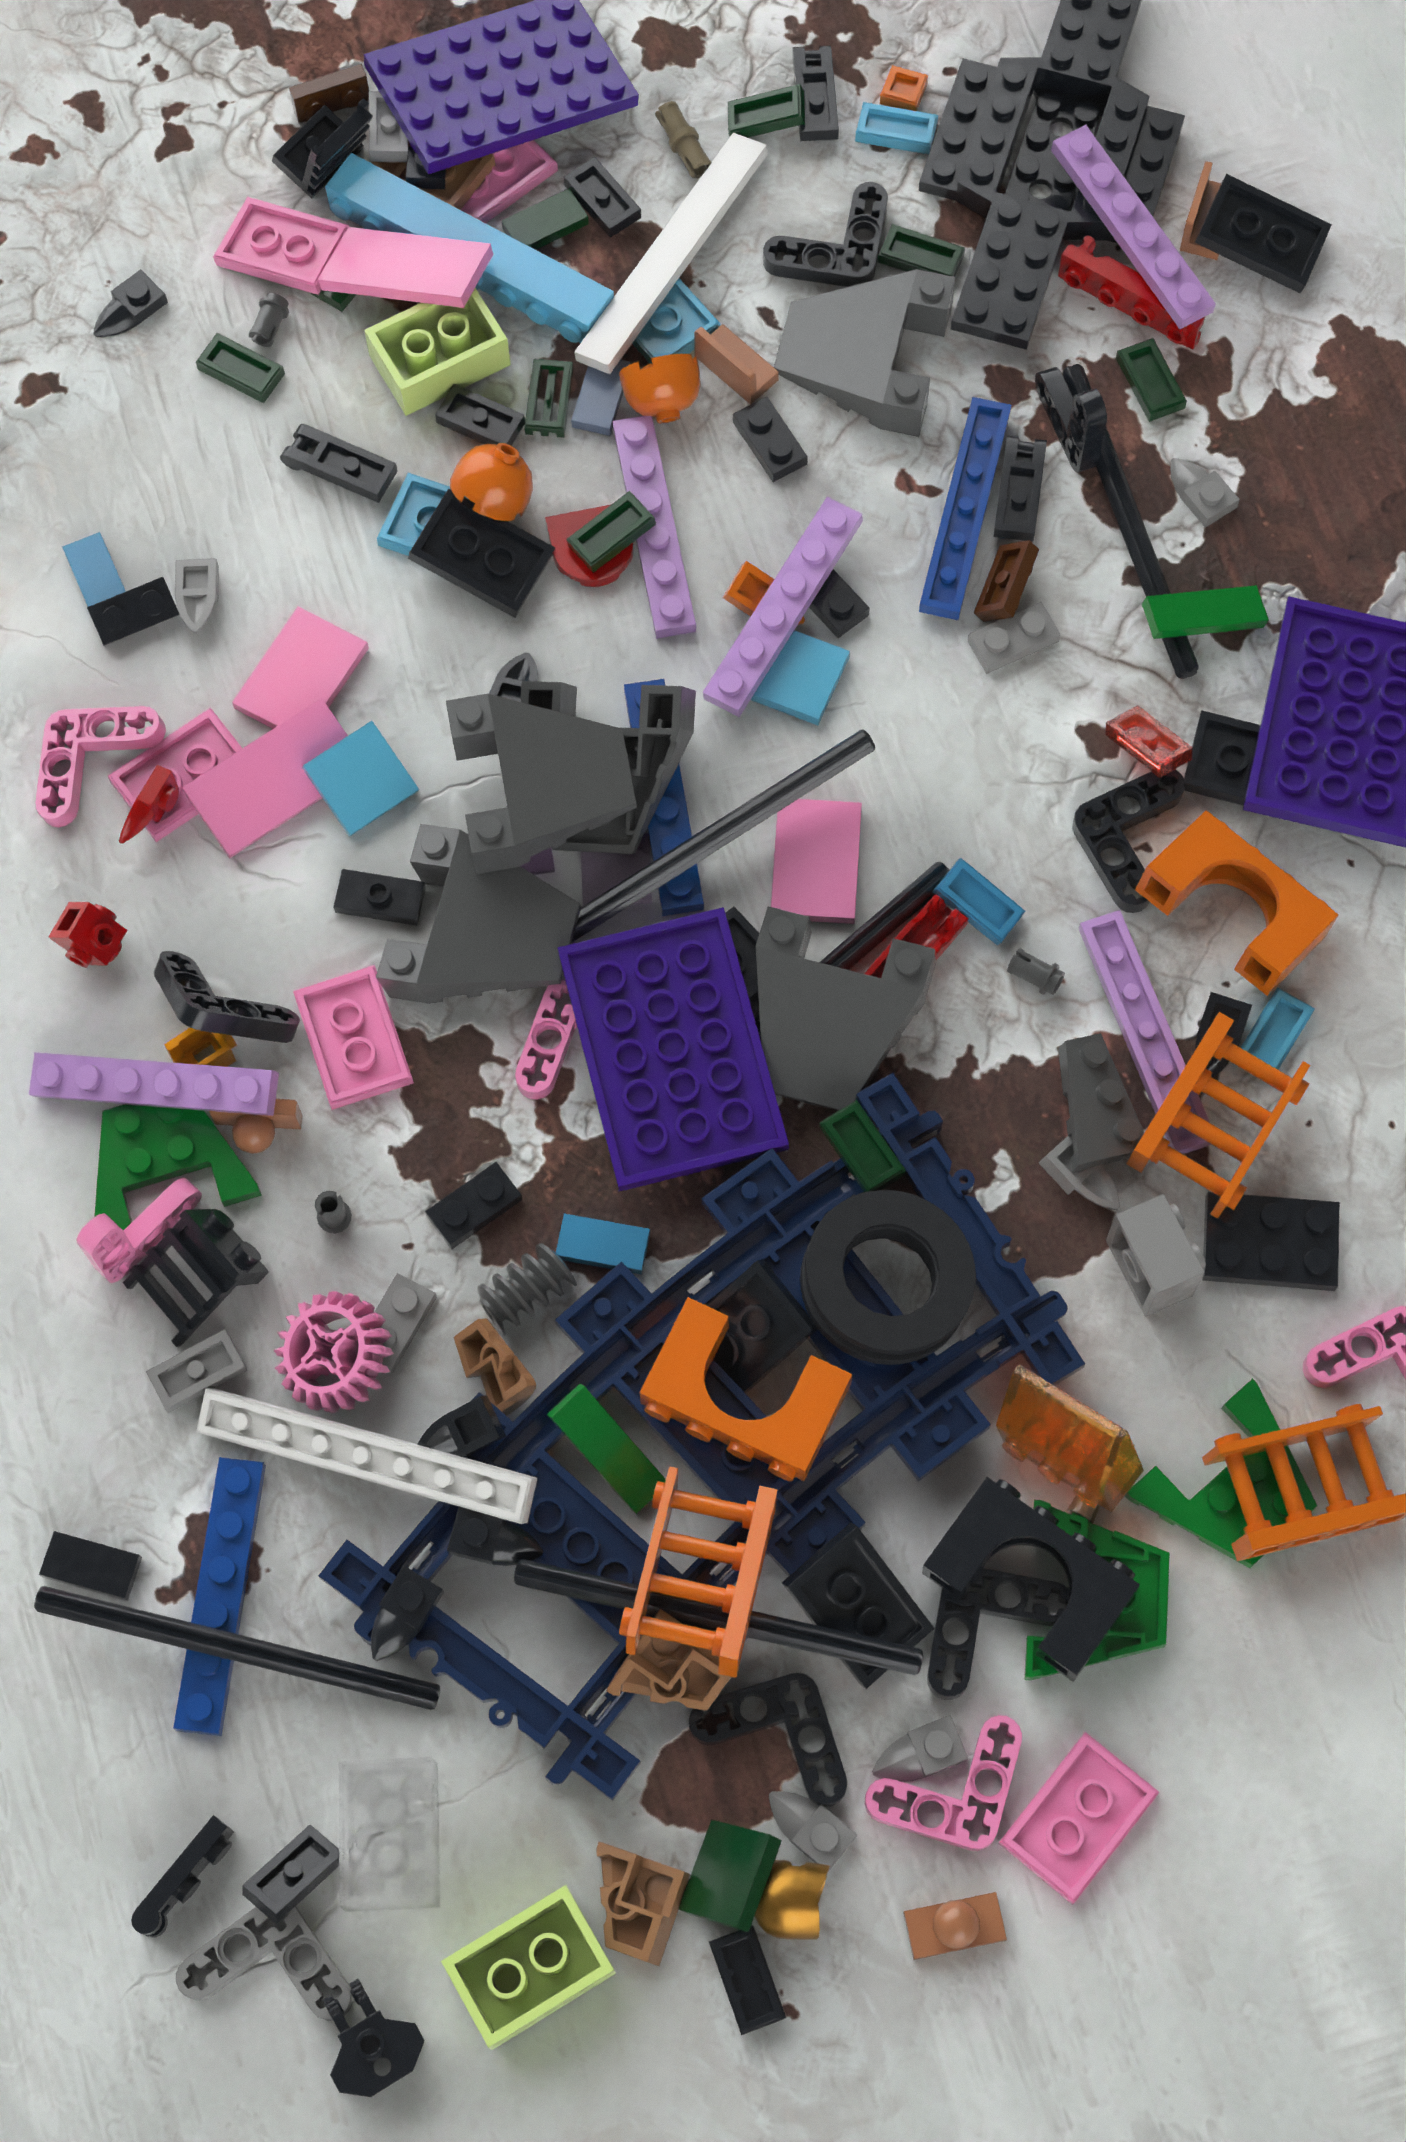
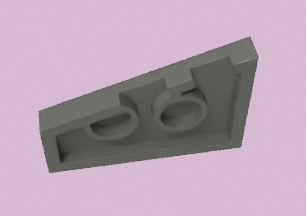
M1099 1033L1065 1041L1058 1048L1063 1095L1068 1098L1070 1118L1066 1121L1067 1134L1072 1137L1074 1155L1070 1157L1072 1172L1129 1159L1142 1138L1144 1131L1102 1034Z

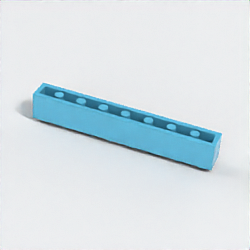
M350 153L325 186L330 210L338 218L345 221L351 220L364 229L490 243L493 256L475 288L493 296L501 305L505 307L512 306L525 313L533 322L539 325L546 324L559 331L570 342L581 343L614 298V291L353 153Z

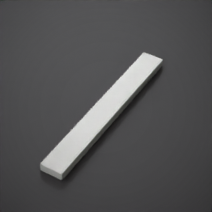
M736 133L730 136L574 352L577 362L611 374L768 155L766 144Z
M215 1388L205 1389L196 1430L197 1433L519 1524L528 1523L537 1478Z

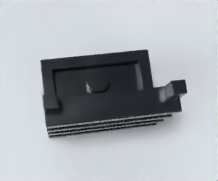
M363 98L358 103L356 111L344 122L324 105L273 155L272 162L312 199L330 181L350 153L357 155L363 149L364 145L362 142L367 137L365 132L369 129L370 125L368 123L373 117L367 111L369 103Z
M217 1209L184 1210L179 1215L181 1219L173 1228H168L162 1234L164 1238L156 1246L149 1248L146 1252V1258L139 1265H134L129 1270L131 1274L123 1282L127 1289H133L139 1282L175 1325L179 1332L171 1341L176 1347H181L236 1286L259 1284L269 1273L261 1263V1255L257 1249L248 1242L243 1241L233 1230L234 1224L225 1213ZM171 1246L211 1291L213 1295L208 1301L204 1299L166 1254V1251ZM154 1265L161 1270L196 1312L191 1319L187 1317L150 1273L149 1270Z

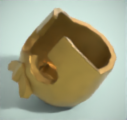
M775 1860L754 1916L758 1925L767 1934L779 1939L817 1940L820 1931L818 1903L830 1865L806 1862L801 1866H792L789 1861Z

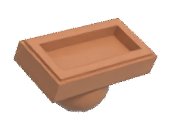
M290 1099L275 1100L274 1116L209 1111L215 1125L233 1126L232 1136L236 1146L242 1151L251 1154L261 1153L271 1146L275 1137V1128L301 1130L303 1116L297 1101Z
M996 1892L959 1900H950L945 1903L903 1912L913 1960L1007 1940Z

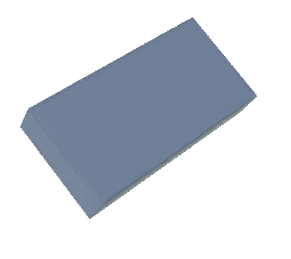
M620 360L611 374L588 366L571 419L572 428L608 436L611 435L613 429L612 421L616 419L623 396L619 372L622 368L630 365V361Z

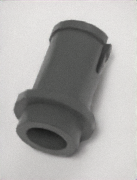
M268 293L266 297L260 299L259 307L261 309L248 334L249 338H252V341L264 347L272 346L282 319L287 318L289 315V309L287 308L289 303L284 297L275 293Z
M1021 948L1016 951V955H1013L1007 968L1008 973L1014 974L1039 987V993L1043 995L1046 992L1054 995L1065 976V972L1059 970L1058 964L1054 963L1051 966L1024 952Z
M325 1191L318 1195L315 1200L318 1224L328 1233L336 1234L343 1232L351 1223V1210L343 1202L340 1195L337 1197L335 1191Z

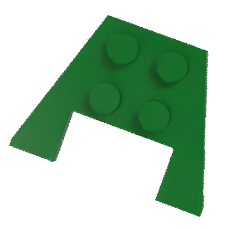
M123 1104L102 1111L94 1217L105 1213L122 1230H125L132 1223L125 1197L126 1192L208 1167H212L220 1199L224 1207L262 1196L256 1181L204 1110Z
M1253 1378L1221 1408L1248 1437L1280 1430L1257 1382ZM1284 1446L1306 1510H1311L1312 1512L1318 1505L1289 1447ZM1267 1452L1243 1456L1264 1519L1270 1520L1272 1527L1285 1524V1517L1288 1516ZM1157 1466L1151 1469L1124 1495L1130 1502L1137 1506L1139 1504L1158 1514L1162 1520L1173 1526L1175 1524L1199 1537L1198 1540L1236 1560L1231 1544L1245 1535L1243 1528L1247 1526L1227 1467L1190 1500L1177 1489ZM1264 1555L1237 1562L1251 1568Z
M1034 1499L1033 1509L1036 1506H1041L1048 1510L1059 1520L1057 1524L1059 1528L1071 1536L1076 1532L1089 1539L1097 1547L1095 1551L1097 1555L1109 1563L1115 1559L1126 1565L1136 1575L1133 1580L1140 1584L1136 1594L1085 1667L1164 1648L1167 1638L1170 1553L1118 1531L1113 1532L1088 1522V1519L1074 1513L1072 1515L1052 1507L1050 1503ZM1027 1636L1024 1680H1035L1060 1673L1035 1655L1045 1637Z

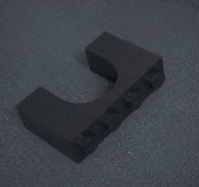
M986 1477L923 1564L922 1574L960 1601L985 1564L999 1551L1012 1546L1028 1545L1040 1548L1052 1555L1066 1573L1070 1589L1069 1602L1039 1645L1035 1655L1074 1682L1132 1600L1140 1584L1133 1580L1136 1575L1126 1565L1115 1559L1109 1563L1095 1553L1097 1547L1089 1539L1076 1532L1071 1536L1057 1526L1059 1520L1048 1510L1041 1506H1036L1035 1509H1032L1019 1499L1021 1493L1011 1484L1002 1479L995 1483Z

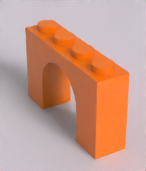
M1207 810L1147 865L1135 888L1139 894L1167 916L1193 891L1204 885L1226 884L1234 886L1250 895L1260 906L1264 914L1266 928L1247 946L1234 970L1266 996L1326 937L1339 916L1323 900L1313 895L1290 874L1284 872L1256 847L1251 846L1232 831L1227 824L1218 820Z
M687 1297L639 1392L640 1402L646 1406L644 1411L663 1422H669L670 1418L687 1425L685 1428L686 1432L702 1441L710 1442L711 1438L723 1442L728 1445L726 1450L744 1461L751 1462L754 1457L769 1464L768 1470L781 1479L793 1481L794 1477L805 1481L851 1386L852 1374L811 1355L789 1400L780 1410L771 1416L758 1420L734 1418L724 1413L714 1404L705 1386V1378L709 1366L729 1328V1316Z

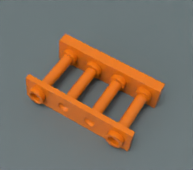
M1221 1012L1217 1014L1126 1163L1142 1173L1149 1160L1155 1164L1161 1161L1216 1194L1220 1199L1210 1214L1217 1219L1226 1206L1234 1210L1241 1200L1247 1187L1240 1182L1288 1102L1297 1105L1310 1084L1303 1080V1077L1311 1066L1303 1061L1291 1078L1232 1043L1234 1038L1227 1035L1234 1020ZM1212 1057L1219 1061L1223 1057L1281 1091L1283 1094L1272 1112L1212 1078L1213 1072L1206 1069ZM1191 1091L1198 1095L1203 1092L1261 1126L1262 1129L1251 1147L1190 1111L1192 1107L1185 1103ZM1173 1126L1179 1129L1182 1126L1239 1160L1241 1164L1230 1182L1168 1146L1170 1141L1163 1137L1169 1127Z
M1354 1404L1336 1411V1417L1244 1439L1241 1438L1240 1433H1233L1214 1441L1215 1447L1202 1457L1204 1465L1226 1462L1247 1526L1243 1528L1245 1535L1231 1544L1237 1561L1400 1521L1406 1517V1493L1394 1496L1392 1489L1387 1490L1365 1429L1366 1426L1383 1415L1380 1406L1363 1410L1362 1404ZM1347 1431L1370 1495L1366 1497L1367 1503L1354 1506L1352 1500L1346 1499L1325 1439L1326 1436ZM1307 1441L1329 1506L1325 1508L1327 1513L1313 1516L1311 1510H1306L1284 1446ZM1267 1452L1288 1516L1285 1517V1524L1272 1527L1270 1520L1264 1519L1243 1456Z
M669 1466L666 1481H657L652 1508L658 1509L634 1606L633 1608H624L619 1635L626 1636V1654L636 1655L640 1635L712 1650L711 1655L719 1657L718 1674L737 1678L776 1511L778 1489L759 1486L756 1502L747 1501L746 1505L677 1490L678 1468ZM672 1508L742 1523V1528L749 1529L746 1544L737 1542L736 1546L668 1532L667 1528ZM662 1550L731 1564L732 1570L739 1571L736 1586L727 1584L726 1588L657 1574ZM651 1592L722 1607V1612L729 1613L726 1629L717 1627L716 1631L645 1616Z

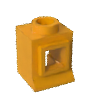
M188 1028L164 1044L173 1063L228 1067L236 1061L231 1049L237 1046L231 1035ZM212 1045L215 1052L198 1063L194 1056Z

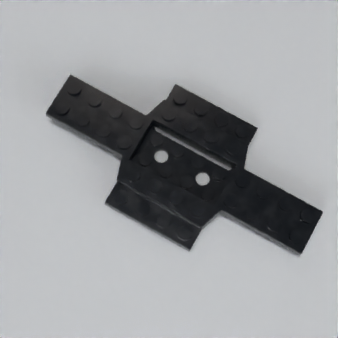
M1061 0L1041 57L1000 58L998 67L962 58L919 181L920 192L955 200L986 218L951 321V330L1027 350L1058 254L1064 241L1083 240L1085 236L1089 235L1094 240H1107L1117 243L1079 189L1071 212L1069 211L1077 186L1051 151L1053 141L1060 138V136L1052 133L1050 127L1057 122L1067 123L1072 128V131L1087 125L1094 135L1099 118L1102 116L1095 138L1154 218L1183 127L1185 115L1148 106L1149 95L1118 78L1120 66L1142 0ZM1033 94L1037 100L1006 192L1002 194L999 191ZM1044 184L1051 189L1052 193L1047 198L1038 199L1032 196L1029 190L1033 185Z

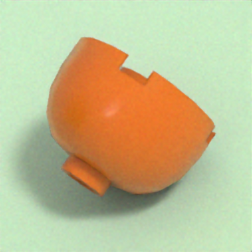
M692 354L658 356L651 358L652 363L644 366L642 369H640L639 362H636L620 370L621 386L627 402L635 412L642 416L656 417L657 423H669L679 420V412L689 408L694 403L701 387L697 357L692 358Z
M498 443L497 445L475 446L456 465L450 478V489L461 502L464 496L474 502L475 505L472 510L478 514L494 520L513 521L518 513L520 517L524 514L530 502L533 491L532 472L524 459L519 456L518 450L509 444Z

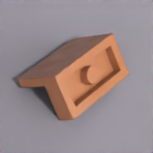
M1205 161L1186 220L1180 251L1217 260L1219 254L1195 243L1221 184L1209 180L1213 163Z
M724 324L711 334L702 327H699L694 332L695 357L750 405L779 381V372Z

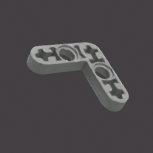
M296 1906L285 1917L284 1921L287 1927L283 1931L272 1927L262 1934L263 1937L269 1940L263 1947H261L258 1936L247 1925L255 1921L256 1927L260 1929L271 1919L255 1907L187 1957L179 1965L176 1972V1984L184 1996L194 2000H205L215 1995L272 1952L310 2010L317 2017L327 2021L333 2020L327 2008L321 2009L319 2006V2002L324 1998L319 1987L313 1983L309 1990H307L304 1982L318 1977L326 1966L331 1973L323 1976L322 1979L332 1990L341 1988L343 1993L337 1999L344 2010V2016L349 2012L353 2003L350 1985ZM243 1934L250 1940L251 1952L245 1960L232 1962L226 1955V1944L231 1937ZM308 1944L315 1949L317 1961L310 1971L300 1973L293 1968L291 1955L298 1946ZM215 1949L218 1960L229 1969V1972L222 1977L221 1970L216 1968L206 1976L205 1979L208 1986L202 1990L198 1986L189 1988L187 1982L192 1979L190 1969L196 1966L203 1970L213 1964L215 1961L208 1954Z

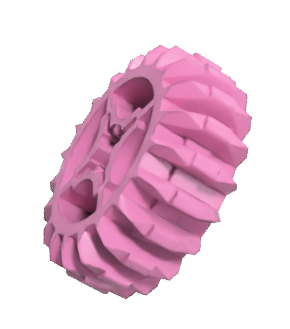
M332 1291L328 1293L327 1297L321 1294L313 1295L312 1305L305 1302L298 1303L300 1316H285L291 1327L289 1331L277 1332L280 1338L285 1340L284 1347L273 1350L277 1356L284 1358V1361L275 1367L278 1373L286 1375L281 1385L285 1389L293 1391L292 1397L297 1402H306L308 1408L316 1411L324 1409L326 1412L336 1413L340 1408L345 1410L354 1409L355 1399L360 1402L370 1401L367 1388L370 1387L375 1390L382 1388L376 1377L379 1372L382 1374L390 1372L388 1366L382 1364L383 1357L394 1354L391 1348L383 1346V1343L392 1337L388 1330L381 1328L386 1320L382 1315L374 1313L375 1307L371 1303L364 1300L361 1301L358 1296L351 1293L343 1296L340 1292ZM341 1318H347L352 1323L346 1329L339 1328L337 1331L329 1329L327 1325ZM330 1373L338 1375L340 1379L339 1382L329 1386H321L316 1381L321 1375L327 1376Z

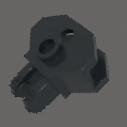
M356 1979L349 1984L351 1987L350 1992L357 2005L362 2007L367 2017L363 2021L350 2028L338 1999H334L332 1994L323 1999L328 2012L340 2032L338 2038L342 2044L330 2076L339 2093L372 2097L413 2072L425 2040L415 2023L384 2019L380 2010L376 2012L359 1979ZM379 2058H387L391 2063V2070L385 2076H379L374 2071V2064Z

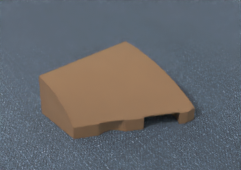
M477 1319L453 1337L466 1378L481 1376L490 1402L506 1416L523 1405L534 1393L537 1385L533 1376L488 1319Z
M659 1609L654 1616L657 1619L682 1624L662 1609ZM641 1635L636 1655L629 1654L606 1691L615 1696H620L622 1691L650 1696L651 1702L666 1704L671 1701H677L684 1704L687 1708L707 1711L731 1677L718 1674L719 1657L711 1655L712 1650Z
M599 1841L596 1853L597 1857L601 1858L604 1887H600L601 1904L606 1909V1922L603 1925L605 1947L660 1966L690 1874Z

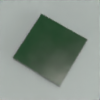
M711 1819L678 1910L692 1916L749 1932L782 1840L770 1834Z

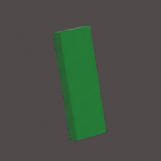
M1257 585L1146 596L1142 602L1153 639L1264 628L1269 621Z
M579 1384L547 1414L635 1514L653 1499L657 1481H666L664 1476L584 1385Z

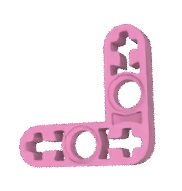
M134 706L64 709L53 713L46 721L35 802L36 810L45 822L52 827L59 828L67 826L76 818L79 810L85 751L148 749L158 745L165 736L166 727L157 712L150 707ZM105 721L115 722L114 730L110 735L103 738L96 736V730L101 723ZM149 721L152 726L146 727L144 733L140 734L137 729L144 728L145 722ZM70 724L73 730L66 731L67 725ZM66 731L65 741L60 736L59 732ZM62 760L71 761L70 770L65 775L60 777L52 776V770L56 763ZM59 797L64 802V805L58 806L56 812L53 813L50 807L57 806Z
M562 980L561 984L549 985L545 990L516 1068L515 1078L518 1090L529 1099L538 1100L545 1098L551 1093L575 1028H577L571 1004H565L561 1013L562 1022L554 1019L557 1013L554 998L561 999L563 994H569L565 980ZM554 1030L560 1034L561 1042L553 1049H544L537 1043L538 1036L543 1031ZM538 1057L544 1060L541 1072L545 1082L537 1081L535 1086H529L528 1077L525 1075H533L535 1073Z
M180 1178L156 1198L125 1230H122L107 1214L102 1213L91 1219L82 1228L76 1239L77 1244L93 1267L110 1283H115L126 1276L129 1270L147 1255L146 1252L150 1247L156 1246L164 1238L162 1234L168 1228H173L181 1219L179 1215L184 1210H192L197 1206L202 1193L189 1180Z
M1406 1306L1395 1307L1316 1345L1309 1351L1303 1361L1305 1378L1316 1387L1327 1388L1393 1357L1406 1380V1336L1403 1333H1398L1391 1336L1385 1343L1382 1335L1389 1332L1395 1326L1397 1318L1400 1323H1406ZM1357 1336L1368 1337L1375 1345V1354L1369 1358L1357 1356L1351 1347L1352 1339ZM1342 1351L1344 1360L1333 1366L1330 1370V1376H1328L1325 1370L1319 1372L1315 1370L1314 1366L1319 1361L1318 1356H1321L1324 1361H1329L1337 1357Z
M1002 1715L991 1717L984 1723L979 1733L961 1800L898 1780L882 1778L872 1783L866 1792L864 1804L867 1813L872 1819L880 1823L971 1851L986 1849L994 1841L1000 1825L1022 1743L1020 1726L1015 1720ZM999 1726L1006 1727L1007 1736L1013 1738V1744H1005L999 1760L1009 1761L1007 1768L995 1761L980 1760L982 1752L988 1757L991 1756L994 1740L988 1737V1731L996 1732ZM992 1770L998 1774L1001 1779V1789L996 1795L984 1796L976 1789L975 1777L980 1771ZM884 1788H889L893 1790L892 1798L903 1803L907 1802V1793L915 1795L916 1799L910 1808V1822L900 1819L904 1812L903 1809L890 1807L887 1813L878 1811L879 1803L872 1800L873 1795H881ZM969 1798H972L981 1805H996L995 1814L988 1809L985 1810L982 1826L989 1829L988 1836L980 1835L977 1841L970 1840L969 1831L963 1828V1822H971L977 1810V1806H968ZM924 1802H936L942 1807L944 1820L938 1827L927 1828L920 1823L917 1811Z

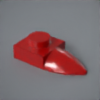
M157 764L130 809L120 834V844L125 843L140 833L151 820L159 823L165 811L170 812L178 800L179 787L171 770Z

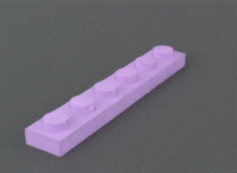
M1087 125L1054 140L1051 148L1052 153L1178 328L1182 329L1213 313L1216 305L1214 300Z
M639 416L612 421L626 493L630 491L654 516L656 521L655 526L636 540L656 639L696 632L695 617L652 416Z
M826 497L704 689V700L738 717L741 716L862 524V513Z
M1118 910L1081 922L1079 931L1156 1114L1186 1065L1122 913ZM1191 1091L1185 1103L1192 1107L1190 1110L1192 1113L1210 1123L1199 1095ZM1170 1126L1165 1134V1138L1170 1141L1169 1146L1182 1154L1212 1145L1182 1126L1179 1129Z
M35 1052L29 1095L40 1098L274 1116L279 1073L264 1069Z

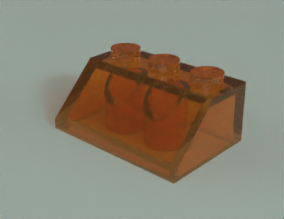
M1020 1364L1017 1365L1012 1373L995 1425L1003 1440L1002 1448L1020 1462L1028 1459L1036 1464L1037 1470L1050 1482L1059 1485L1063 1481L1074 1488L1073 1493L1088 1506L1095 1508L1099 1504L1112 1513L1144 1471L1128 1431Z

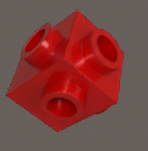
M68 902L48 938L67 951L65 954L66 958L83 968H88L89 965L107 966L120 953L122 948L121 941L127 929L115 921L117 916L104 906L93 905L90 902Z

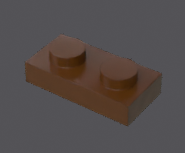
M362 64L289 87L293 110L298 123L308 121L324 105L332 112L344 108L356 107L363 98L369 101L368 81Z
M1030 540L999 546L974 610V614L983 622L1014 617L1039 552V548Z

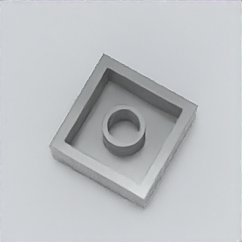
M1164 1194L1116 1214L1106 1238V1242L1145 1317L1192 1297L1205 1273L1203 1268L1206 1267V1262L1200 1248L1196 1243L1190 1244L1183 1231L1185 1221L1179 1208L1175 1204L1170 1205Z

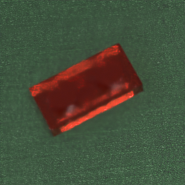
M1139 705L1106 722L1105 735L1159 778L1192 760V747Z

